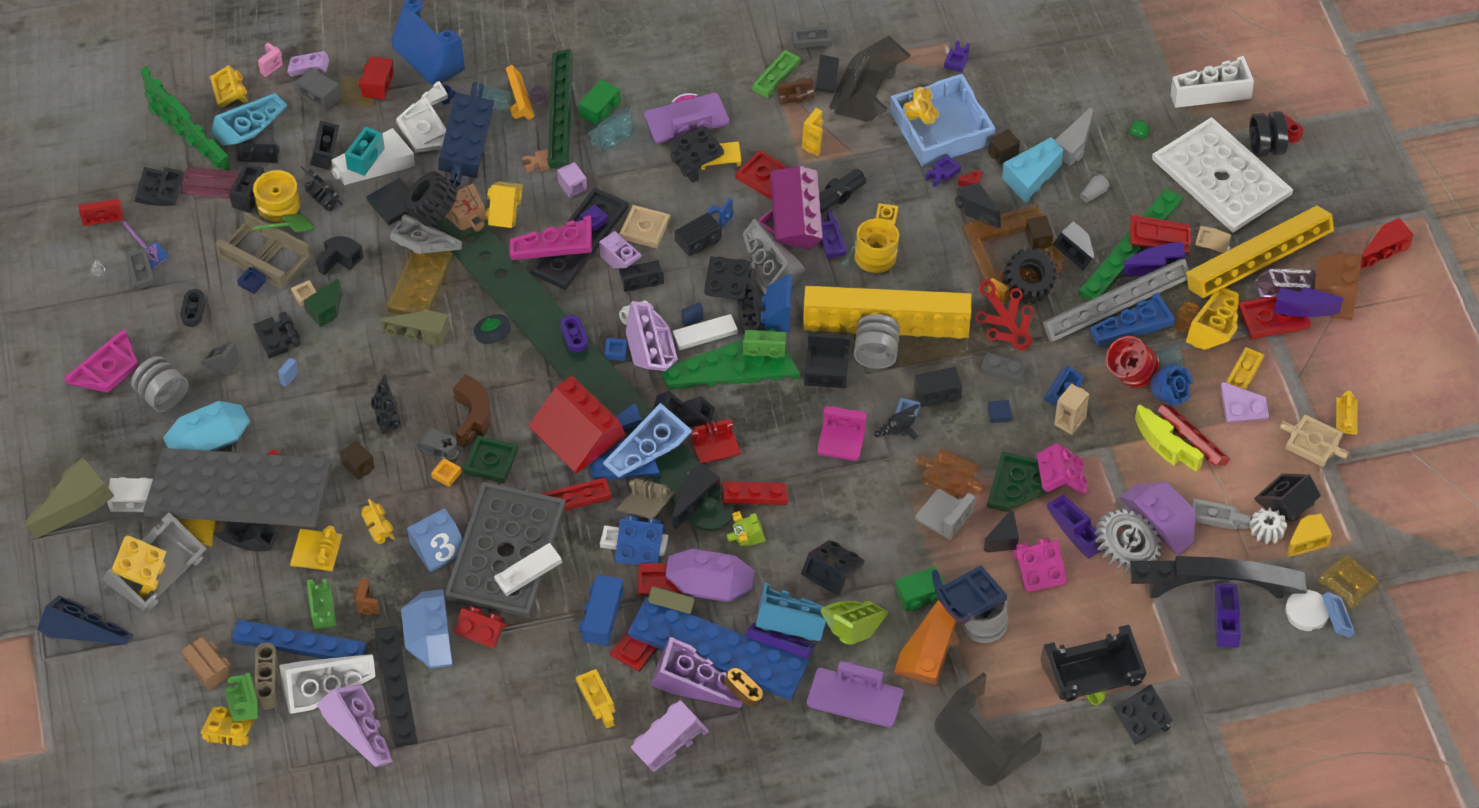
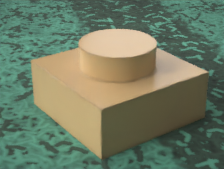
M310 280L291 288V292L300 307L305 305L304 299L316 293Z

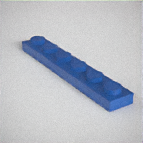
M243 620L237 621L232 635V642L236 644L258 647L261 643L267 642L273 644L276 651L320 659L360 656L365 654L367 648L366 642Z

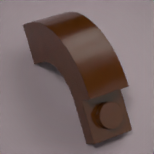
M467 374L453 387L455 401L466 406L471 411L469 417L455 432L457 445L463 448L475 439L476 434L484 437L491 422L488 394L477 380Z

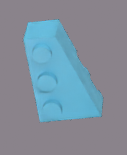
M1050 137L1006 161L1003 164L1002 179L1027 204L1035 191L1037 192L1045 180H1048L1062 165L1063 149Z

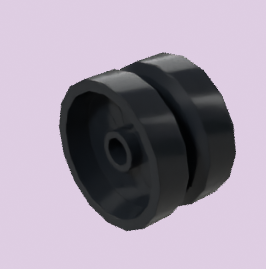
M1282 111L1269 112L1268 116L1264 113L1252 114L1249 122V135L1254 155L1256 157L1268 156L1269 152L1273 155L1285 154L1288 147V130Z

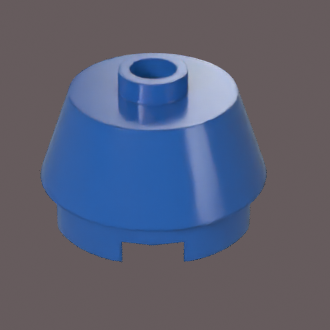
M1173 363L1168 364L1154 373L1151 379L1152 393L1156 399L1170 405H1179L1186 402L1191 396L1189 390L1190 384H1193L1192 376L1187 368H1182Z

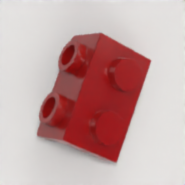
M470 606L469 609L462 608L453 633L496 648L502 628H506L508 624L502 622L503 617L492 613L489 616L483 615L482 609Z

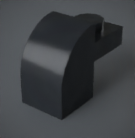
M345 236L329 238L324 242L325 251L318 255L316 262L318 272L323 275L328 273L337 263L351 270L364 258L362 245Z

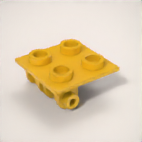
M327 526L323 532L300 529L290 566L333 572L342 534L336 533L333 526Z
M213 707L200 734H203V740H206L208 743L220 742V744H224L226 737L227 745H230L232 741V745L243 747L249 743V736L247 734L255 719L233 722L229 709Z

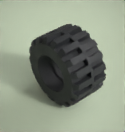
M428 172L411 187L406 196L404 208L408 214L421 224L430 227L433 224H437L449 213L456 200L457 188L438 172Z
M1027 248L1026 251L1021 249L1018 253L1015 252L1011 259H1009L1002 278V283L1009 287V296L1013 289L1018 288L1023 294L1021 299L1023 304H1028L1029 301H1031V304H1035L1037 300H1044L1045 296L1047 297L1053 288L1057 278V273H1055L1057 270L1056 265H1052L1053 259H1048V254L1046 252L1040 253V249L1037 248L1035 251H1032V248ZM1024 268L1034 270L1038 274L1040 282L1036 284L1025 282L1021 278L1019 270ZM1016 291L1012 296H1015V299L1020 297V293Z

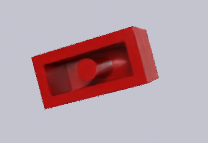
M370 56L368 64L364 65V75L359 78L358 87L361 89L362 97L385 100L394 76L393 59Z

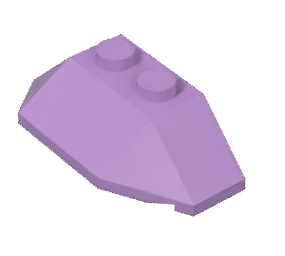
M632 301L629 308L626 336L635 366L645 369L666 371L678 360L670 328L662 317L653 310L654 307L650 303Z

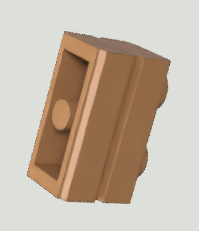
M201 637L194 641L193 644L183 648L181 653L184 662L206 689L210 691L217 687L219 683H223L230 678L229 668L231 665L225 656L220 658L217 654L219 651L212 641L208 643L204 637Z

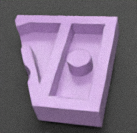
M1225 382L1220 384L1226 424L1268 420L1269 413L1266 397Z

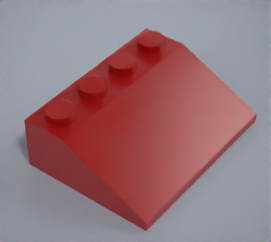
M570 376L553 390L528 425L575 474L626 437L620 421L573 376Z

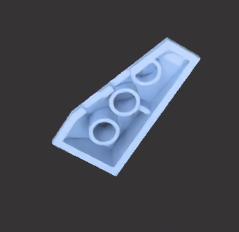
M660 403L603 462V465L620 478L675 449L689 436L692 430Z

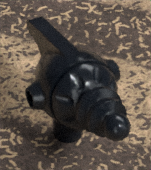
M915 404L892 415L886 425L883 424V427H879L880 430L874 431V436L879 437L881 434L883 436L885 434L890 435L889 433L898 435L899 433L902 436L909 434L913 440L916 439L920 434L913 427V424L916 420L914 413L919 408V404Z

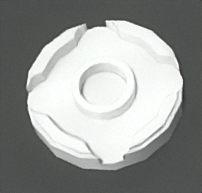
M1307 590L1306 594H1292L1287 600L1285 613L1289 622L1296 628L1312 631L1313 629L1322 628L1328 622L1329 614L1322 595L1318 592Z

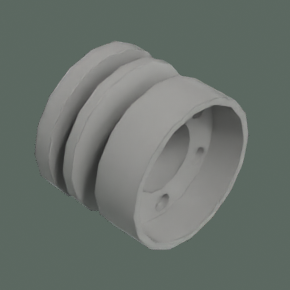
M880 314L862 317L857 324L853 354L855 360L868 368L881 369L892 366L896 362L900 334L898 322L891 317Z
M155 356L143 362L136 369L131 380L132 389L157 412H166L177 406L186 395L189 386L188 380L162 356Z
M1007 600L978 615L971 621L962 624V629L966 636L979 643H991L1000 639L1008 627Z

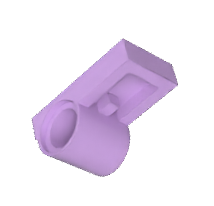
M325 51L291 57L287 72L292 77L303 75L313 68L318 72L324 73L326 76L329 64L328 55Z

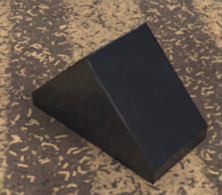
M1010 510L985 538V552L1017 549L1016 545L1019 543V535L1013 511Z

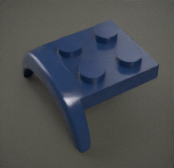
M982 565L945 585L941 582L939 572L936 569L932 571V581L939 601L949 615L961 624L971 621L978 615L1007 600V594Z

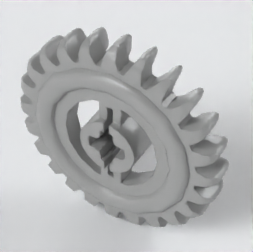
M1122 508L1121 511L1114 509L1112 512L1108 511L1102 516L1100 522L1096 525L1098 529L1094 534L1098 536L1095 540L1096 543L1103 542L1098 547V550L1106 549L1102 558L1111 556L1108 564L1117 561L1116 570L1124 565V573H1126L1130 569V561H1158L1161 558L1160 552L1162 547L1159 545L1161 539L1157 538L1159 533L1158 531H1153L1154 526L1148 524L1149 520L1147 518L1142 519L1140 513L1135 515L1133 510L1127 512L1126 509ZM1121 527L1129 528L1125 530L1117 539V529ZM1142 539V551L1138 553H1132V551L1140 544Z

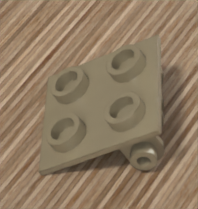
M635 478L629 483L630 488H632L631 494L616 510L654 519L675 495V492H671L670 488L665 484Z

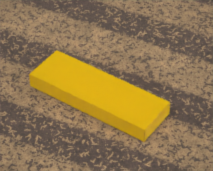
M1245 347L1226 383L1247 390L1265 354Z

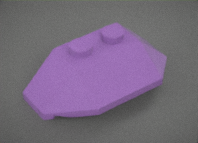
M1167 481L1135 484L1120 496V499L1136 515L1140 513L1142 519L1147 518L1149 520L1148 524L1154 526L1153 531H1158V537L1177 556L1194 544L1196 510Z
M690 549L668 557L665 577L684 595L730 602L752 591L755 570L734 555Z

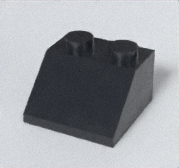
M1282 473L1254 499L1266 510L1269 507L1273 512L1279 510V515L1285 516V520L1295 521L1300 518L1303 511L1315 504V501L1321 494L1310 474Z

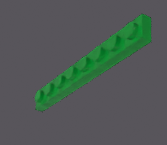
M1165 188L1142 216L1167 220L1182 203L1183 197ZM1130 231L1079 290V296L1090 301L1105 294L1123 273L1124 262L1141 252L1144 247L1130 245Z

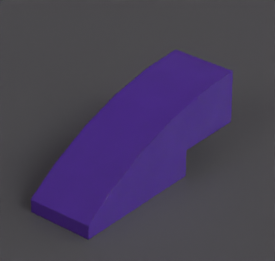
M1183 242L1156 246L1130 257L1124 262L1123 277L1144 276L1179 259H1184Z
M1306 287L1302 288L1301 293L1280 288L1274 313L1298 317H1320L1339 314L1343 297Z
M1064 494L1047 504V509L1070 541L1088 559L1102 551L1098 550V547L1103 542H1095L1098 536L1094 534L1096 529L1091 525V519Z
M1215 584L1216 644L1218 647L1239 648L1241 629L1237 585Z

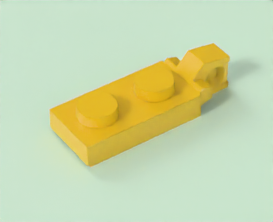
M597 669L575 677L576 683L596 720L601 718L606 729L615 726L612 713H615L614 703Z

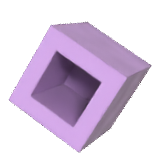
M575 162L557 170L558 183L569 198L587 191L586 177Z

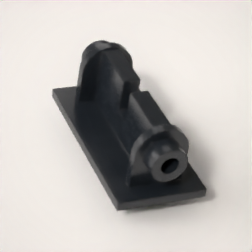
M237 143L238 161L278 163L277 154L280 152V147L277 144Z

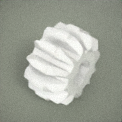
M1270 507L1267 511L1261 508L1258 513L1254 512L1249 524L1251 536H1257V542L1264 540L1266 545L1269 541L1275 544L1278 539L1282 540L1287 529L1285 516H1280L1279 510L1273 512Z

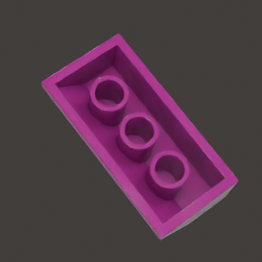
M795 166L770 172L775 241L807 250L812 249L823 239L817 170Z

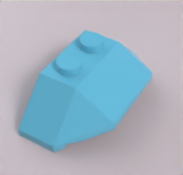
M217 401L179 417L163 439L167 447L172 449L215 451L237 442L245 431L246 426L249 425L250 420L242 405Z

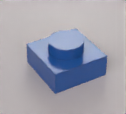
M607 338L604 354L605 360L625 361L628 345L627 339Z

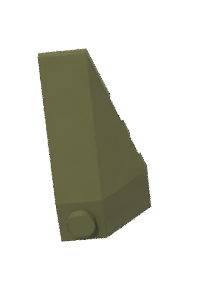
M83 457L61 476L63 479L56 488L52 487L47 500L39 504L24 523L36 539L97 510L114 497V494Z

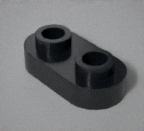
M192 289L184 295L180 317L185 326L194 327L202 321L206 301L201 290Z

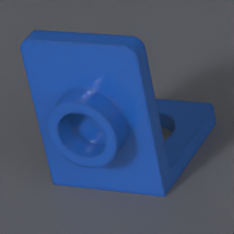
M731 198L727 200L722 208L712 205L707 211L710 215L715 212L720 214V219L716 220V222L721 225L722 229L732 219L734 214Z

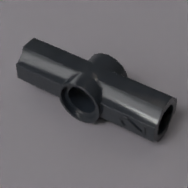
M854 169L841 179L834 178L829 181L825 189L819 193L820 213H823L836 203H845L850 198L851 193L866 184V178L860 169Z

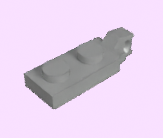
M1193 499L1191 506L1196 510L1195 522L1237 530V528L1249 529L1251 516L1240 514L1236 507Z

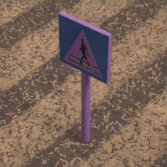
M126 221L123 222L128 231L146 249L152 270L169 258V255L157 241L147 247Z

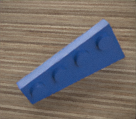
M1156 293L1152 296V299L1137 303V307L1131 310H1123L1121 315L1116 318L1110 317L1090 327V334L1097 346L1100 347L1111 344L1124 336H1138L1175 325V318L1159 293Z

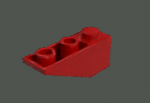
M1400 218L1384 224L1361 255L1360 269L1367 266L1371 267L1380 260L1389 259L1394 254L1400 251L1404 252L1410 248L1414 234Z

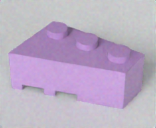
M680 700L672 704L661 719L655 720L645 734L638 736L631 748L655 772L676 756V750L683 745L689 747L693 744L691 739L699 733L705 735L709 730Z

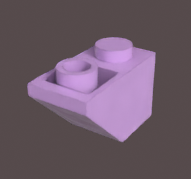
M615 231L599 241L600 257L613 269L627 268L641 258V254Z

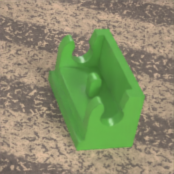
M313 579L306 580L314 630L336 626L331 587H328L327 580L322 579L321 585H315Z
M250 673L228 678V683H238L237 686L225 688L232 721L257 719L258 701Z

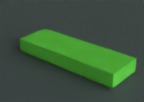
M784 50L752 85V90L769 98L778 88L779 82H783L801 63V58Z

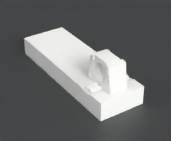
M549 543L495 575L494 579L503 593L508 596L561 564L562 559Z

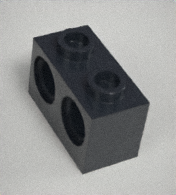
M247 163L244 164L229 191L232 208L251 213L256 204L253 185L256 179L265 173L264 168Z

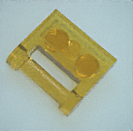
M1347 554L1319 578L1320 583L1329 586L1346 600L1347 605L1352 609L1379 584L1375 577ZM1337 576L1356 593L1352 595L1332 577Z

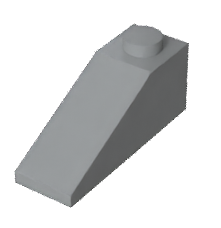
M1089 108L1055 139L1063 149L1062 161L1069 166L1076 161H1080L1084 155L1092 123V108Z

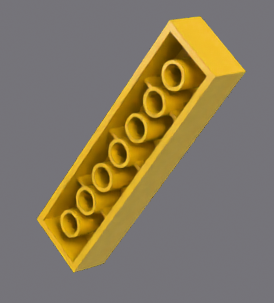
M805 286L804 331L856 334L858 321L862 317L880 314L891 317L898 322L900 326L899 335L930 336L936 338L951 337L957 339L969 338L972 293Z

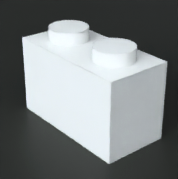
M125 477L110 478L109 489L114 494V497L107 501L110 512H143L153 479L144 477L139 479Z

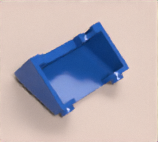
M405 0L392 36V47L432 85L438 81L442 84L465 70L461 37L452 30H444L436 34L420 18V11L423 8L422 0Z

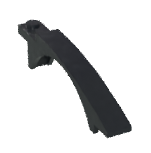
M1175 556V561H1130L1131 584H1150L1151 598H1158L1167 591L1188 583L1217 579L1237 580L1255 584L1266 589L1276 598H1283L1284 594H1306L1307 592L1305 572L1253 561L1194 556Z

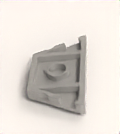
M406 214L402 216V221L396 224L390 235L391 240L418 254L462 249V241L431 226H424Z

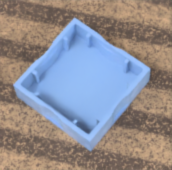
M963 74L923 87L924 89H930L933 96L931 99L932 103L939 112V118L935 119V123L931 125H926L921 118L909 121L905 114L906 108H903V105L914 100V89L891 96L890 113L922 167L937 163L946 155L953 158L989 146V139L995 136L996 128L985 110L976 101L974 92Z

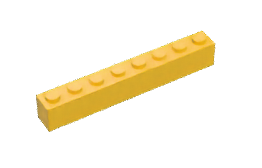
M1316 205L1186 272L1189 290L1205 298L1334 231L1332 214Z

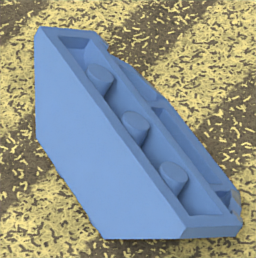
M444 589L421 592L401 608L405 649L425 663L430 669L452 666Z

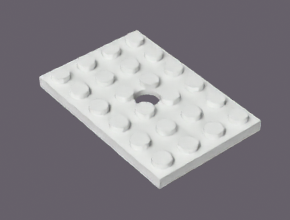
M1212 117L1152 155L1154 162L1232 233L1279 204L1293 193V189ZM1216 172H1227L1230 177L1227 180H1218L1214 174Z

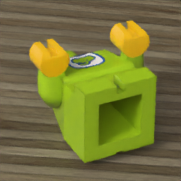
M740 511L732 513L735 524H733L734 532L727 534L729 542L737 540L740 546H749L766 541L756 513L751 514L747 518H743Z

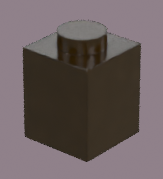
M1007 129L989 139L988 154L992 159L1002 164L1019 155L1020 141Z
M1047 215L1027 219L1025 232L1032 250L1051 247L1053 232Z
M355 441L340 452L342 465L358 480L370 474L375 468L373 456L358 441Z

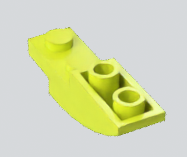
M1140 404L1137 406L1135 421L1150 446L1173 466L1180 461L1197 472L1202 467L1204 454L1197 448L1185 443L1180 437L1173 435L1174 426L1170 422L1160 418L1150 409Z

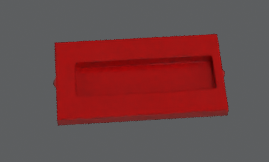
M1137 215L1130 216V245L1153 248L1160 245L1183 242L1185 254L1190 253L1191 230L1189 224Z
M639 564L637 578L638 595H649L650 589L653 586L684 594L665 577L667 564Z
M628 629L610 652V656L640 672L657 648L629 637Z

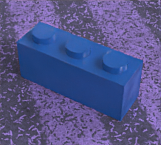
M597 575L595 583H591L589 590L591 598L590 601H586L584 608L585 620L581 619L579 625V632L582 633L583 642L609 646L624 591L623 579Z

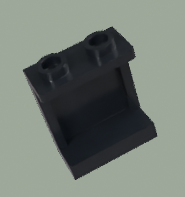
M822 333L808 334L807 358L804 372L805 386L846 388L850 336Z

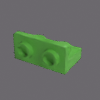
M745 330L743 355L785 357L787 332Z

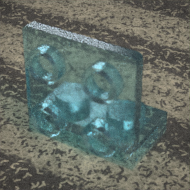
M628 106L599 123L597 128L587 133L588 139L603 152L608 148H612L623 139L629 138L633 134L632 108Z

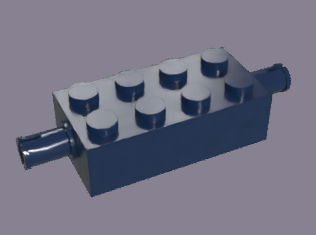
M478 82L472 83L470 95L455 92L439 157L438 170L450 172L448 181L454 184L456 179V187L461 185L462 175L473 178L478 177L493 114L494 100L481 98L484 85L479 83L477 89Z

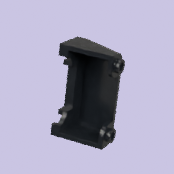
M1130 625L1120 626L1118 628L1119 633L1113 637L1110 633L1106 635L1104 640L1066 649L1064 645H1060L1059 649L1056 648L1055 642L1044 644L1040 660L1059 699L1071 702L1081 696L1127 685L1133 687L1142 683L1147 671Z

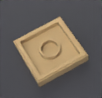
M632 205L619 235L626 241L657 249L670 222L671 215Z

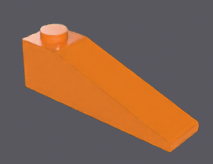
M939 600L900 651L894 674L937 686L957 622L949 615Z

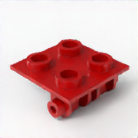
M725 418L717 423L713 421L710 425L706 423V426H693L690 437L699 463L704 464L741 455L732 430L733 423L731 419L727 420Z

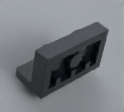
M658 260L628 266L627 268H619L624 292L664 284V272Z

